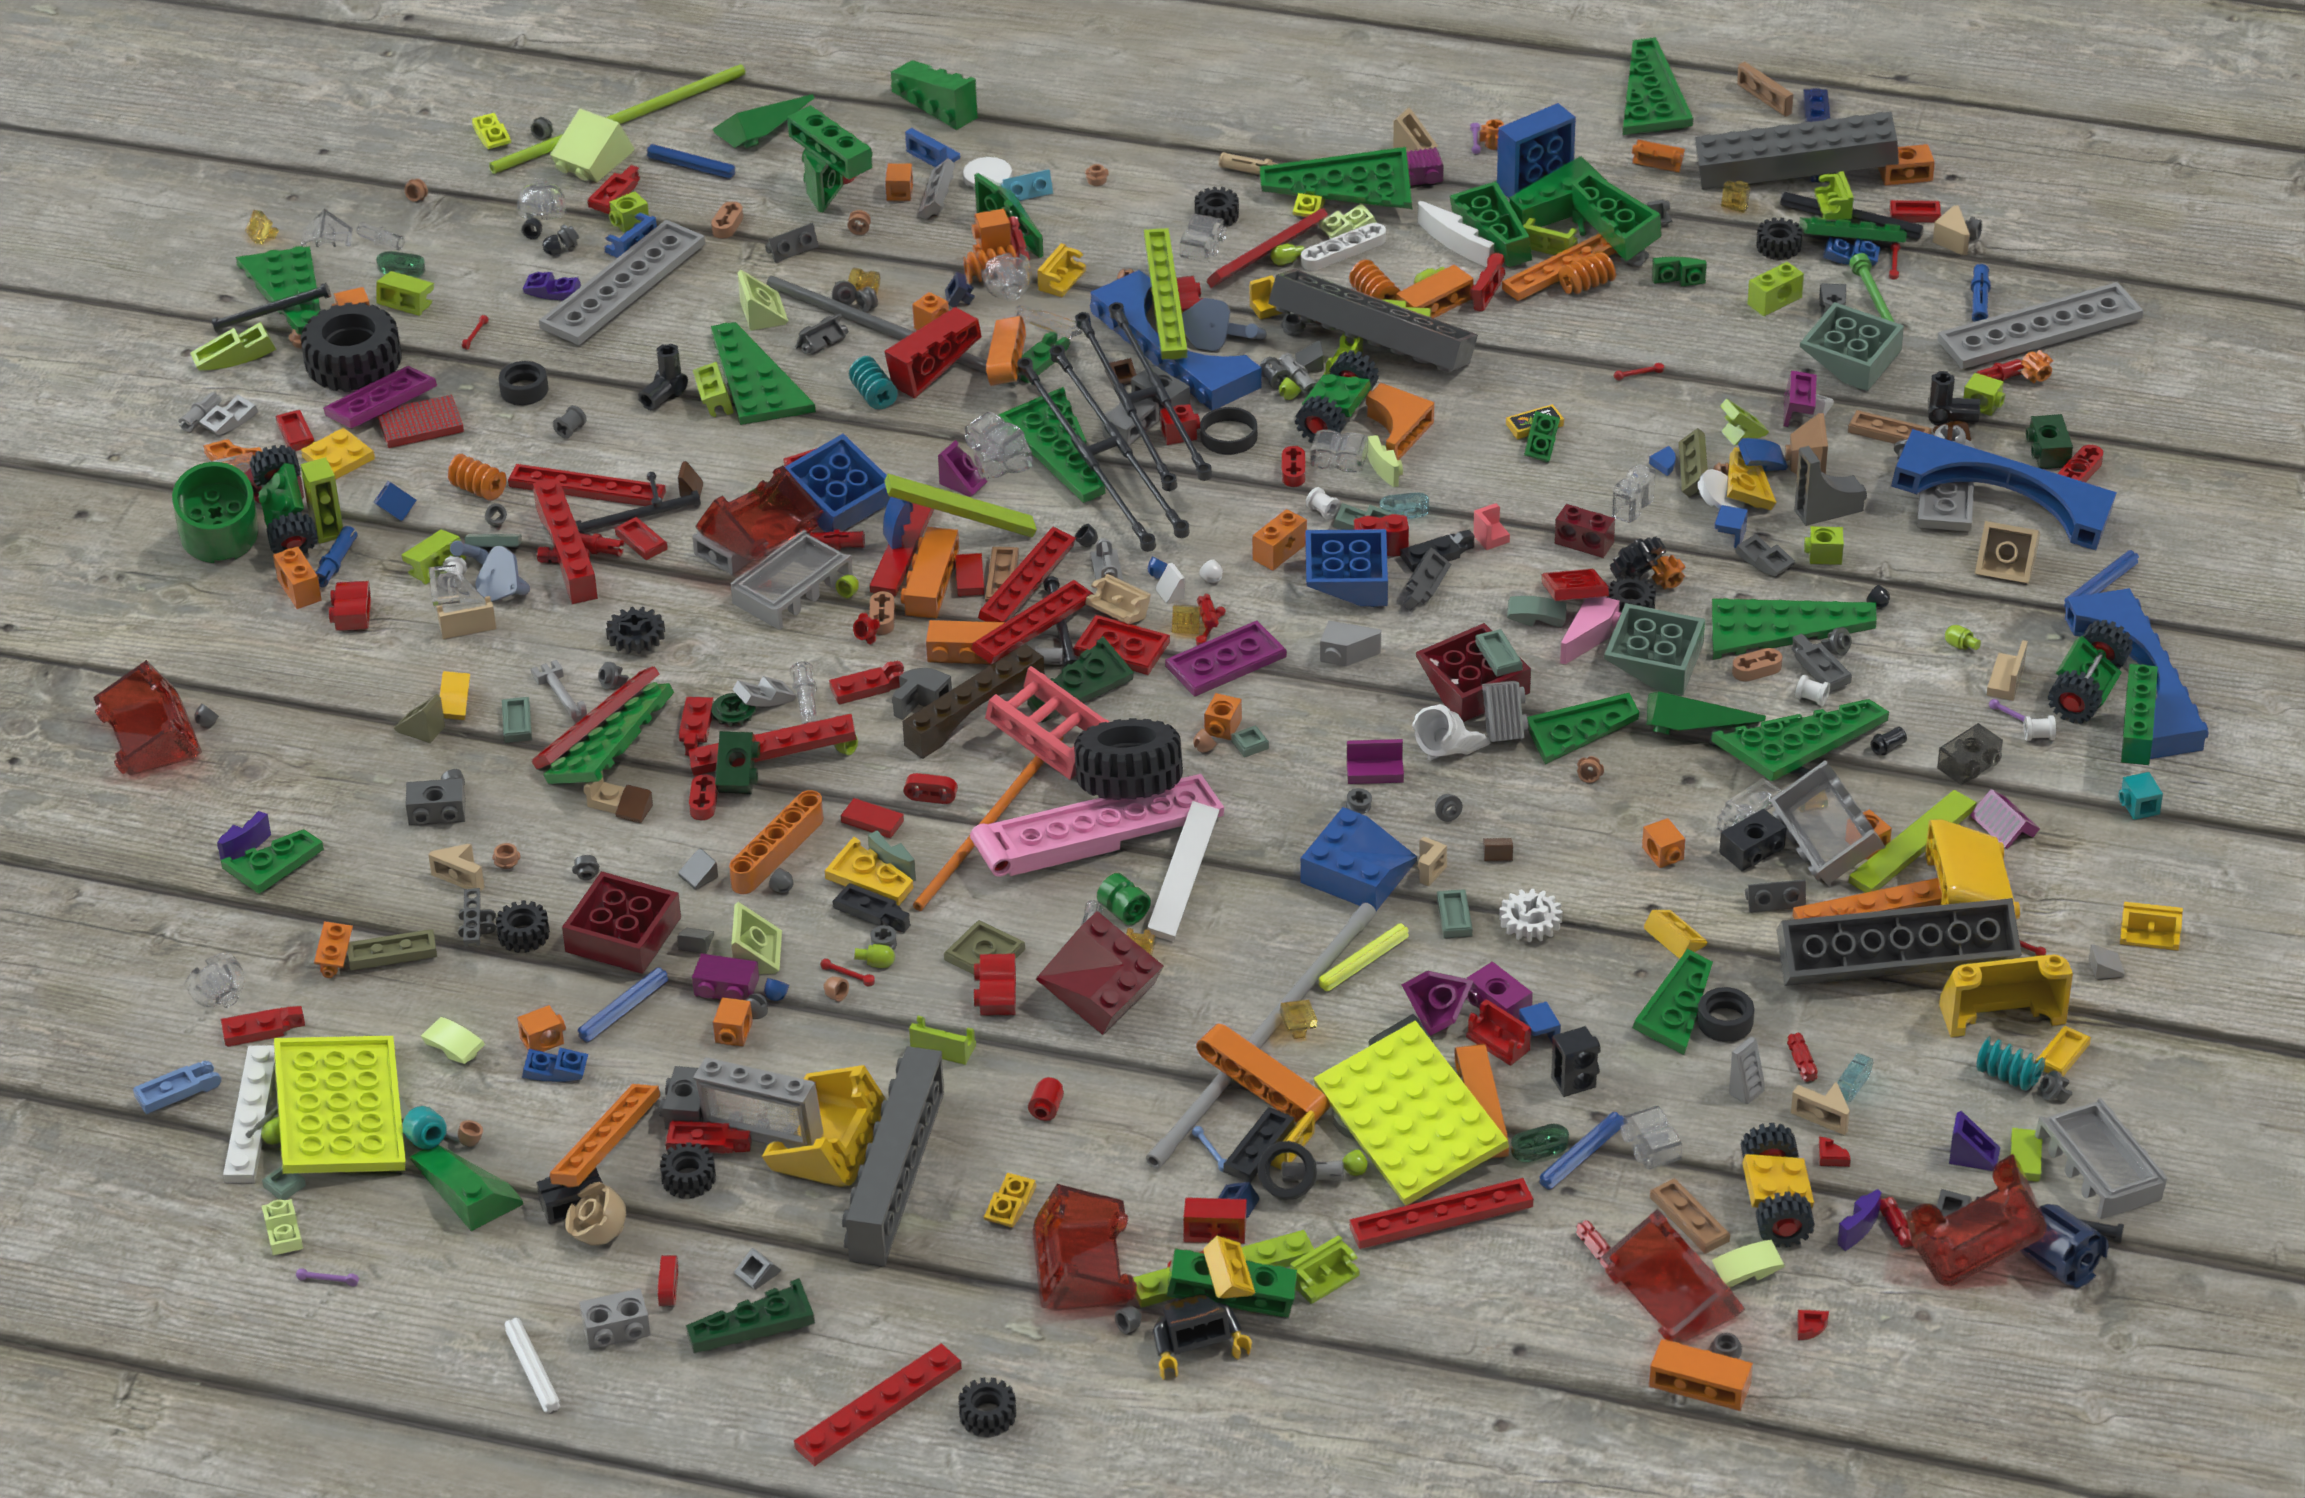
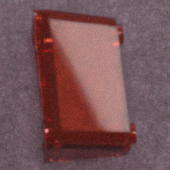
M782 465L774 469L772 472L774 475L769 482L760 481L754 490L731 502H728L723 495L713 500L695 528L705 538L747 560L753 558L758 560L768 550L788 541L803 530H806L807 534L812 532L819 525L817 520L823 514V511Z
M147 660L93 697L97 709H95L96 715L103 723L108 722L113 727L121 750L115 753L116 760H114V763L122 774L128 773L133 776L192 760L202 753L180 695L173 685Z
M2014 1154L2000 1160L1992 1170V1177L1997 1189L1946 1217L1943 1216L1937 1206L1931 1203L1918 1205L1905 1212L1912 1244L1939 1284L1944 1286L1957 1285L2033 1244L2045 1235L2047 1224L2026 1175Z
M1056 1184L1038 1212L1033 1225V1242L1042 1308L1052 1311L1125 1305L1129 1300H1133L1137 1291V1283L1134 1282L1131 1274L1124 1273L1121 1275L1116 1242L1119 1233L1126 1229L1128 1223L1124 1200Z
M1658 1209L1601 1257L1608 1266L1604 1270L1605 1273L1616 1285L1621 1281L1661 1326L1657 1331L1665 1340L1682 1344L1736 1318L1746 1310L1726 1283L1713 1273Z

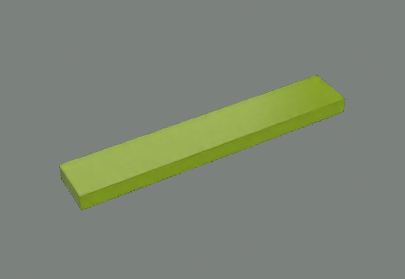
M889 473L884 480L888 496L1028 537H1034L1037 531L1032 515Z
M1953 790L1890 841L1885 848L1879 850L1851 873L1848 883L1865 893L1879 890L1926 851L1929 820L1943 819L1959 824L1973 812L1977 802Z

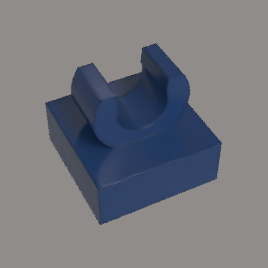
M956 272L946 287L945 295L948 306L954 308L958 306L960 301L965 304H971L975 295L971 294L974 288L967 284L966 275Z

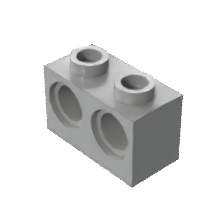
M641 1288L579 1302L582 1324L589 1349L651 1336L648 1313Z

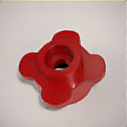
M860 613L858 619L853 624V633L857 639L866 640L868 644H873L876 642L875 635L880 628V622L878 619L868 617L867 613Z

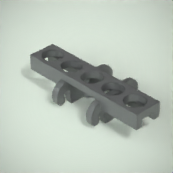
M480 888L464 889V909L459 911V919L464 920V925L459 928L458 934L463 937L464 947H468L470 943H476V946H480L482 934L493 933L496 930V925L492 922L496 918V913L491 909L481 910ZM476 894V897L469 898V895ZM469 904H476V907L469 908Z

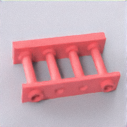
M1032 666L1027 670L1024 689L1008 702L997 694L989 699L985 716L988 721L1069 780L1076 776L1074 746L1070 748L1059 739L1075 726L1086 731L1091 726H1097L1102 722H1109ZM1033 695L1045 702L1042 707L1029 717L1017 710L1021 704ZM1054 710L1067 718L1051 732L1038 725Z

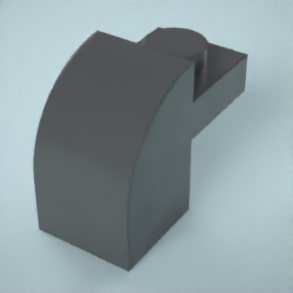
M915 668L899 676L900 689H897L892 695L894 717L903 720L918 705L926 707L951 691V676L932 668Z

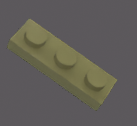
M1699 428L1678 442L1682 492L1688 497L1699 491L1698 481L1700 476L1708 470L1705 433Z
M433 929L349 942L347 949L350 970L437 957Z

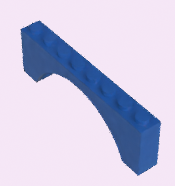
M1140 269L1091 292L1090 310L1095 317H1098L1108 328L1114 330L1124 341L1131 344L1124 330L1120 328L1116 319L1110 317L1109 313L1110 304L1114 302L1122 303L1125 316L1129 322V328L1145 357L1161 370L1190 386V394L1211 411L1262 388L1261 367L1247 355L1212 356L1187 350V358L1175 360L1162 359L1158 333L1152 328L1146 318L1150 307L1154 304L1150 277Z
M1912 429L1898 460L1891 487L1913 494H1918L1936 485L1951 482H1978L2007 488L2034 500L2053 514L2064 527L2070 543L2095 551L2110 517L2117 492L1915 429Z
M2127 588L2067 598L2065 620L2074 636H2083L2090 624L2093 625L2094 621L2099 620L2101 623L2102 620H2107L2108 625L2112 621L2116 622L2115 627L2119 628L2120 625L2124 627L2123 633L2128 632L2130 634L2129 639L2133 641L2131 646L2133 648L2129 657L2139 665L2158 666L2157 698L2155 700L2150 759L2203 751L2205 739L2209 735L2207 724L2202 722L2199 717L2196 704H2192L2187 687L2183 686L2179 680L2177 669L2172 667L2168 652L2164 651L2160 645L2158 634L2153 632L2149 617L2144 615L2141 610L2140 601L2134 597L2131 589Z

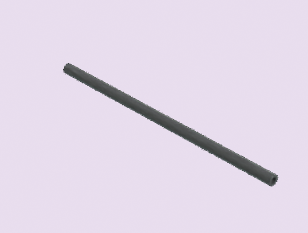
M773 275L767 279L766 285L774 290L834 314L841 313L844 318L897 339L903 340L914 333V331ZM965 352L955 361L987 374V360ZM1018 373L1017 381L1010 382V384L1018 385L1021 380V374Z

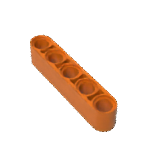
M1021 315L999 319L995 322L986 363L987 377L991 386L1017 381L1019 373L1017 361L1022 358L1026 339L1025 323Z
M813 790L800 793L731 860L729 869L731 888L734 892L738 894L753 892L822 824L824 816L820 793Z
M1215 1024L1196 1044L1198 1053L1206 1061L1278 1111L1295 1117L1296 1123L1310 1110L1314 1111L1316 1122L1330 1108L1329 1100L1323 1092L1224 1024Z
M1486 1045L1455 1047L1454 1056L1457 1075L1462 1078L1463 1083L1508 1140ZM1509 1148L1491 1158L1508 1157Z

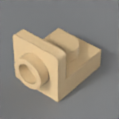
M603 777L599 782H585L584 794H586L587 806L615 814L625 787L606 783Z
M1422 837L1419 841L1420 859L1417 865L1419 883L1430 886L1447 867V845L1427 837Z

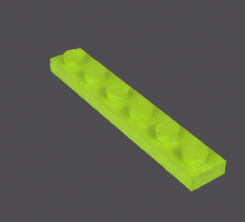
M1305 1230L1242 1247L1245 1261L1249 1260L1255 1263L1289 1267L1290 1263L1314 1250ZM1170 1267L1130 1278L1131 1288L1141 1308L1175 1299L1166 1297Z

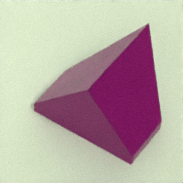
M955 440L938 455L939 484L970 497L988 481L985 477H981L971 457L958 446L959 443Z
M1427 970L1401 985L1429 1036H1432L1456 1022L1474 980Z

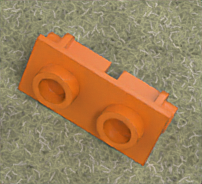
M1638 139L1637 145L1634 144L1632 147V154H1634L1632 163L1680 173L1685 149Z
M324 921L314 964L320 965V971L325 978H332L337 974L338 967L343 968L353 929L352 925Z

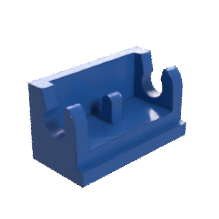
M638 213L635 218L642 222L636 223L631 230L626 231L620 238L614 235H608L605 238L608 242L613 243L611 245L607 244L604 247L605 253L616 258L621 256L657 227L656 217H649L643 213Z

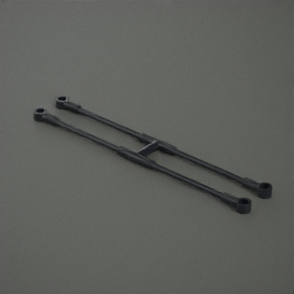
M1120 302L1110 304V317L1116 319L1120 328L1126 333L1152 387L1129 394L1123 384L1117 379L1095 337V331L1091 326L1090 314L1087 312L1076 314V327L1082 329L1086 338L1091 341L1114 385V391L1127 415L1132 418L1157 465L1156 469L1161 477L1162 489L1165 491L1175 490L1178 487L1176 475L1170 473L1166 464L1162 463L1133 405L1135 402L1155 396L1166 407L1190 451L1191 459L1196 467L1197 478L1201 481L1211 479L1213 476L1212 467L1209 463H1205L1201 454L1196 451L1171 405V399L1158 375L1153 372L1129 328L1124 305Z
M1062 345L1052 346L1050 348L1051 360L1058 363L1063 371L1068 373L1102 421L1104 429L1110 436V438L1087 446L1083 439L1075 433L1042 386L1040 378L1033 369L1032 360L1027 357L1019 359L1017 361L1019 374L1025 375L1030 383L1037 388L1071 437V442L1089 468L1097 474L1131 523L1133 531L1140 540L1141 549L1145 552L1153 551L1156 548L1155 536L1148 533L1143 525L1137 522L1100 469V464L1094 457V455L1116 446L1123 456L1128 458L1166 512L1165 515L1173 526L1174 535L1177 538H1186L1190 534L1189 523L1186 520H1181L1155 487L1134 457L1132 449L1115 425L1107 419L1074 372L1073 366L1066 357L1065 348Z

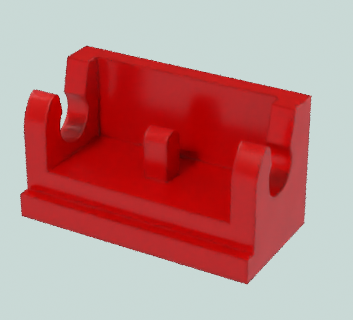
M1486 999L1480 1005V1015L1478 1017L1473 1012L1470 1014L1466 1038L1477 1045L1485 1044L1489 1053L1511 1066L1530 1051L1531 1027Z
M1185 1197L1183 1216L1184 1242L1210 1243L1216 1236L1245 1244L1247 1199Z

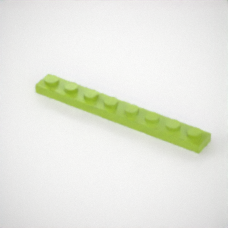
M1169 228L1144 230V242L1161 358L1172 360L1187 358V344Z

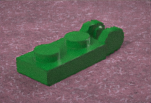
M1050 331L1043 336L1041 342L1039 341L1025 352L1022 358L1027 357L1032 360L1033 369L1039 376L1055 363L1050 358V348L1054 344L1062 345L1066 352L1070 346L1069 338L1062 337L1057 340L1058 334ZM1021 375L1022 381L1030 383L1025 375Z

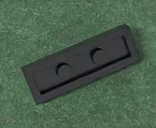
M1268 1107L1224 1162V1173L1243 1181L1251 1182L1258 1173L1261 1155L1268 1147L1285 1139L1295 1126V1117Z

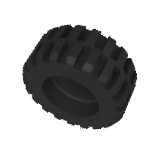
M352 302L345 303L342 306H338V304L333 305L328 310L323 309L319 311L317 316H312L302 330L301 346L306 372L313 381L324 388L328 386L330 390L338 391L339 389L344 392L359 390L396 372L401 363L402 353L397 323L384 309L380 310L378 306H367L366 303L360 302L358 304H352Z
M1129 718V720L1117 719L1113 720V722H1102L1097 726L1087 728L1086 731L1083 730L1074 743L1078 785L1092 796L1098 795L1099 798H1112L1113 800L1148 798L1154 794H1162L1165 790H1171L1182 778L1181 737L1176 729L1169 724L1165 725L1162 721Z

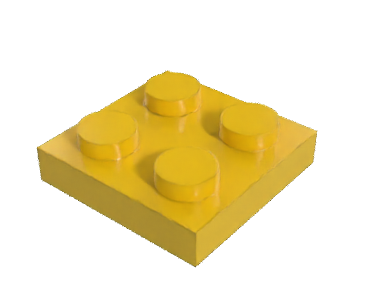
M344 427L301 449L302 458L307 462L326 457L335 475V479L375 459L374 451Z

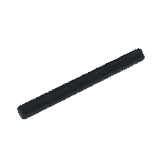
M1789 192L1782 194L1780 199L1781 206L1823 216L1816 199ZM1854 208L1852 210V219H1843L1849 220L1853 224L1872 222L1876 223L1875 226L1885 227V224L1900 225V229L1907 233L1906 237L1920 239L1924 227L1920 224Z

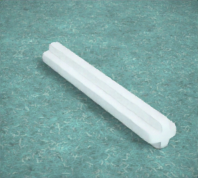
M518 1318L507 1320L505 1322V1331L543 1410L547 1413L557 1411L560 1408L559 1398L521 1320Z

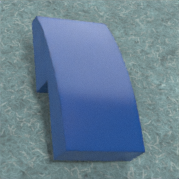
M1830 236L1826 242L1823 258L1849 265V261L1854 255L1864 253L1868 256L1872 266H1874L1878 262L1880 247L1859 238L1852 245L1845 240Z
M1742 438L1738 443L1746 466H1762L1764 471L1787 470L1788 465L1780 445L1772 441L1754 438Z
M894 497L889 499L883 521V535L892 549L902 547L901 536L905 534L903 525L911 524L910 512H913V504L911 502Z
M560 1047L558 1055L529 1049L522 1078L550 1082L580 1080L583 1078L588 1054Z

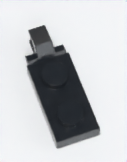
M1471 530L1459 531L1456 535L1450 534L1400 549V557L1414 573L1421 559L1430 548H1433L1448 562L1460 558V554L1475 547V535Z
M851 883L833 900L834 909L875 925L890 926L894 930L904 933L911 926L910 914L897 906L895 900Z

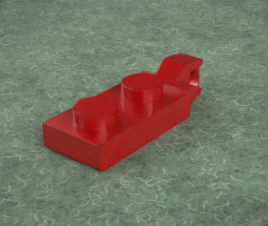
M630 165L622 174L614 173L588 198V207L609 214L611 212L610 201L625 196L636 188L640 180L639 167Z
M686 697L679 729V741L684 742L685 756H689V749L697 748L699 742H707L714 697Z
M302 1006L276 1008L222 1018L221 1024L225 1046L230 1047L283 1037L284 1032L292 1028L305 1026Z
M670 1122L665 1146L666 1151L670 1147L676 1150L677 1144L681 1143L682 1147H686V1142H692V1147H695L696 1143L702 1145V1149L707 1147L710 1153L729 1154L733 1153V1151L736 1153L750 1152L752 1139L750 1131L737 1130L730 1127L729 1123Z

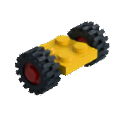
M1763 1123L1759 1125L1760 1129L1756 1130L1753 1127L1750 1129V1134L1745 1133L1743 1136L1744 1140H1741L1740 1143L1743 1155L1742 1164L1751 1205L1754 1208H1759L1756 1209L1759 1233L1763 1241L1772 1240L1775 1247L1780 1248L1782 1243H1785V1247H1791L1790 1243L1792 1242L1799 1245L1801 1244L1800 1239L1802 1238L1806 1241L1809 1238L1808 1233L1812 1234L1814 1231L1813 1227H1815L1812 1214L1814 1199L1804 1158H1797L1799 1153L1795 1136L1789 1127L1785 1129L1784 1125L1780 1123L1777 1127H1775V1123H1769V1127H1765Z

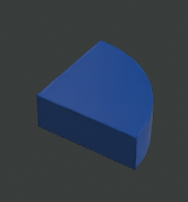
M1670 446L1649 456V464L1666 476L1673 472L1676 455Z

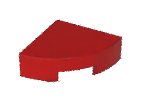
M1819 1137V1166L1850 1167L1851 1158L1847 1149H1843L1835 1144L1833 1139Z
M1798 1310L1797 1340H1808L1820 1335L1828 1325L1829 1311Z

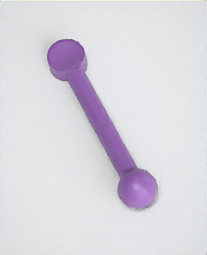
M1471 123L1470 130L1473 131L1474 144L1471 151L1473 154H1479L1481 151L1478 145L1480 124Z
M1997 699L1990 700L1989 707L1991 709H1999L2024 722L2025 716L2001 705Z
M304 1268L296 1271V1277L299 1280L312 1278L346 1282L349 1286H356L359 1281V1277L355 1274H348L347 1276L307 1272Z

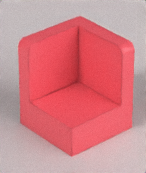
M1497 503L1474 510L1473 534L1486 550L1510 542L1509 532L1500 523V507Z

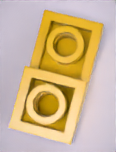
M443 671L440 697L445 719L465 720L470 683L469 673Z
M1007 1172L999 1192H994L984 1215V1220L1013 1228L1032 1198L1037 1187L1036 1181Z

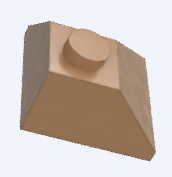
M1818 413L1790 434V445H1785V460L1790 461L1791 471L1797 474L1799 448L1809 446L1820 460L1821 472L1826 474L1828 442L1824 413Z

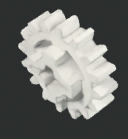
M1521 889L1518 896L1510 893L1509 900L1503 899L1499 919L1501 920V927L1507 928L1508 935L1516 933L1517 940L1524 936L1527 937L1528 942L1532 941V937H1537L1539 941H1543V935L1552 937L1553 930H1560L1563 911H1561V903H1555L1554 895L1547 898L1546 891L1536 894L1534 889H1531L1529 893H1525Z

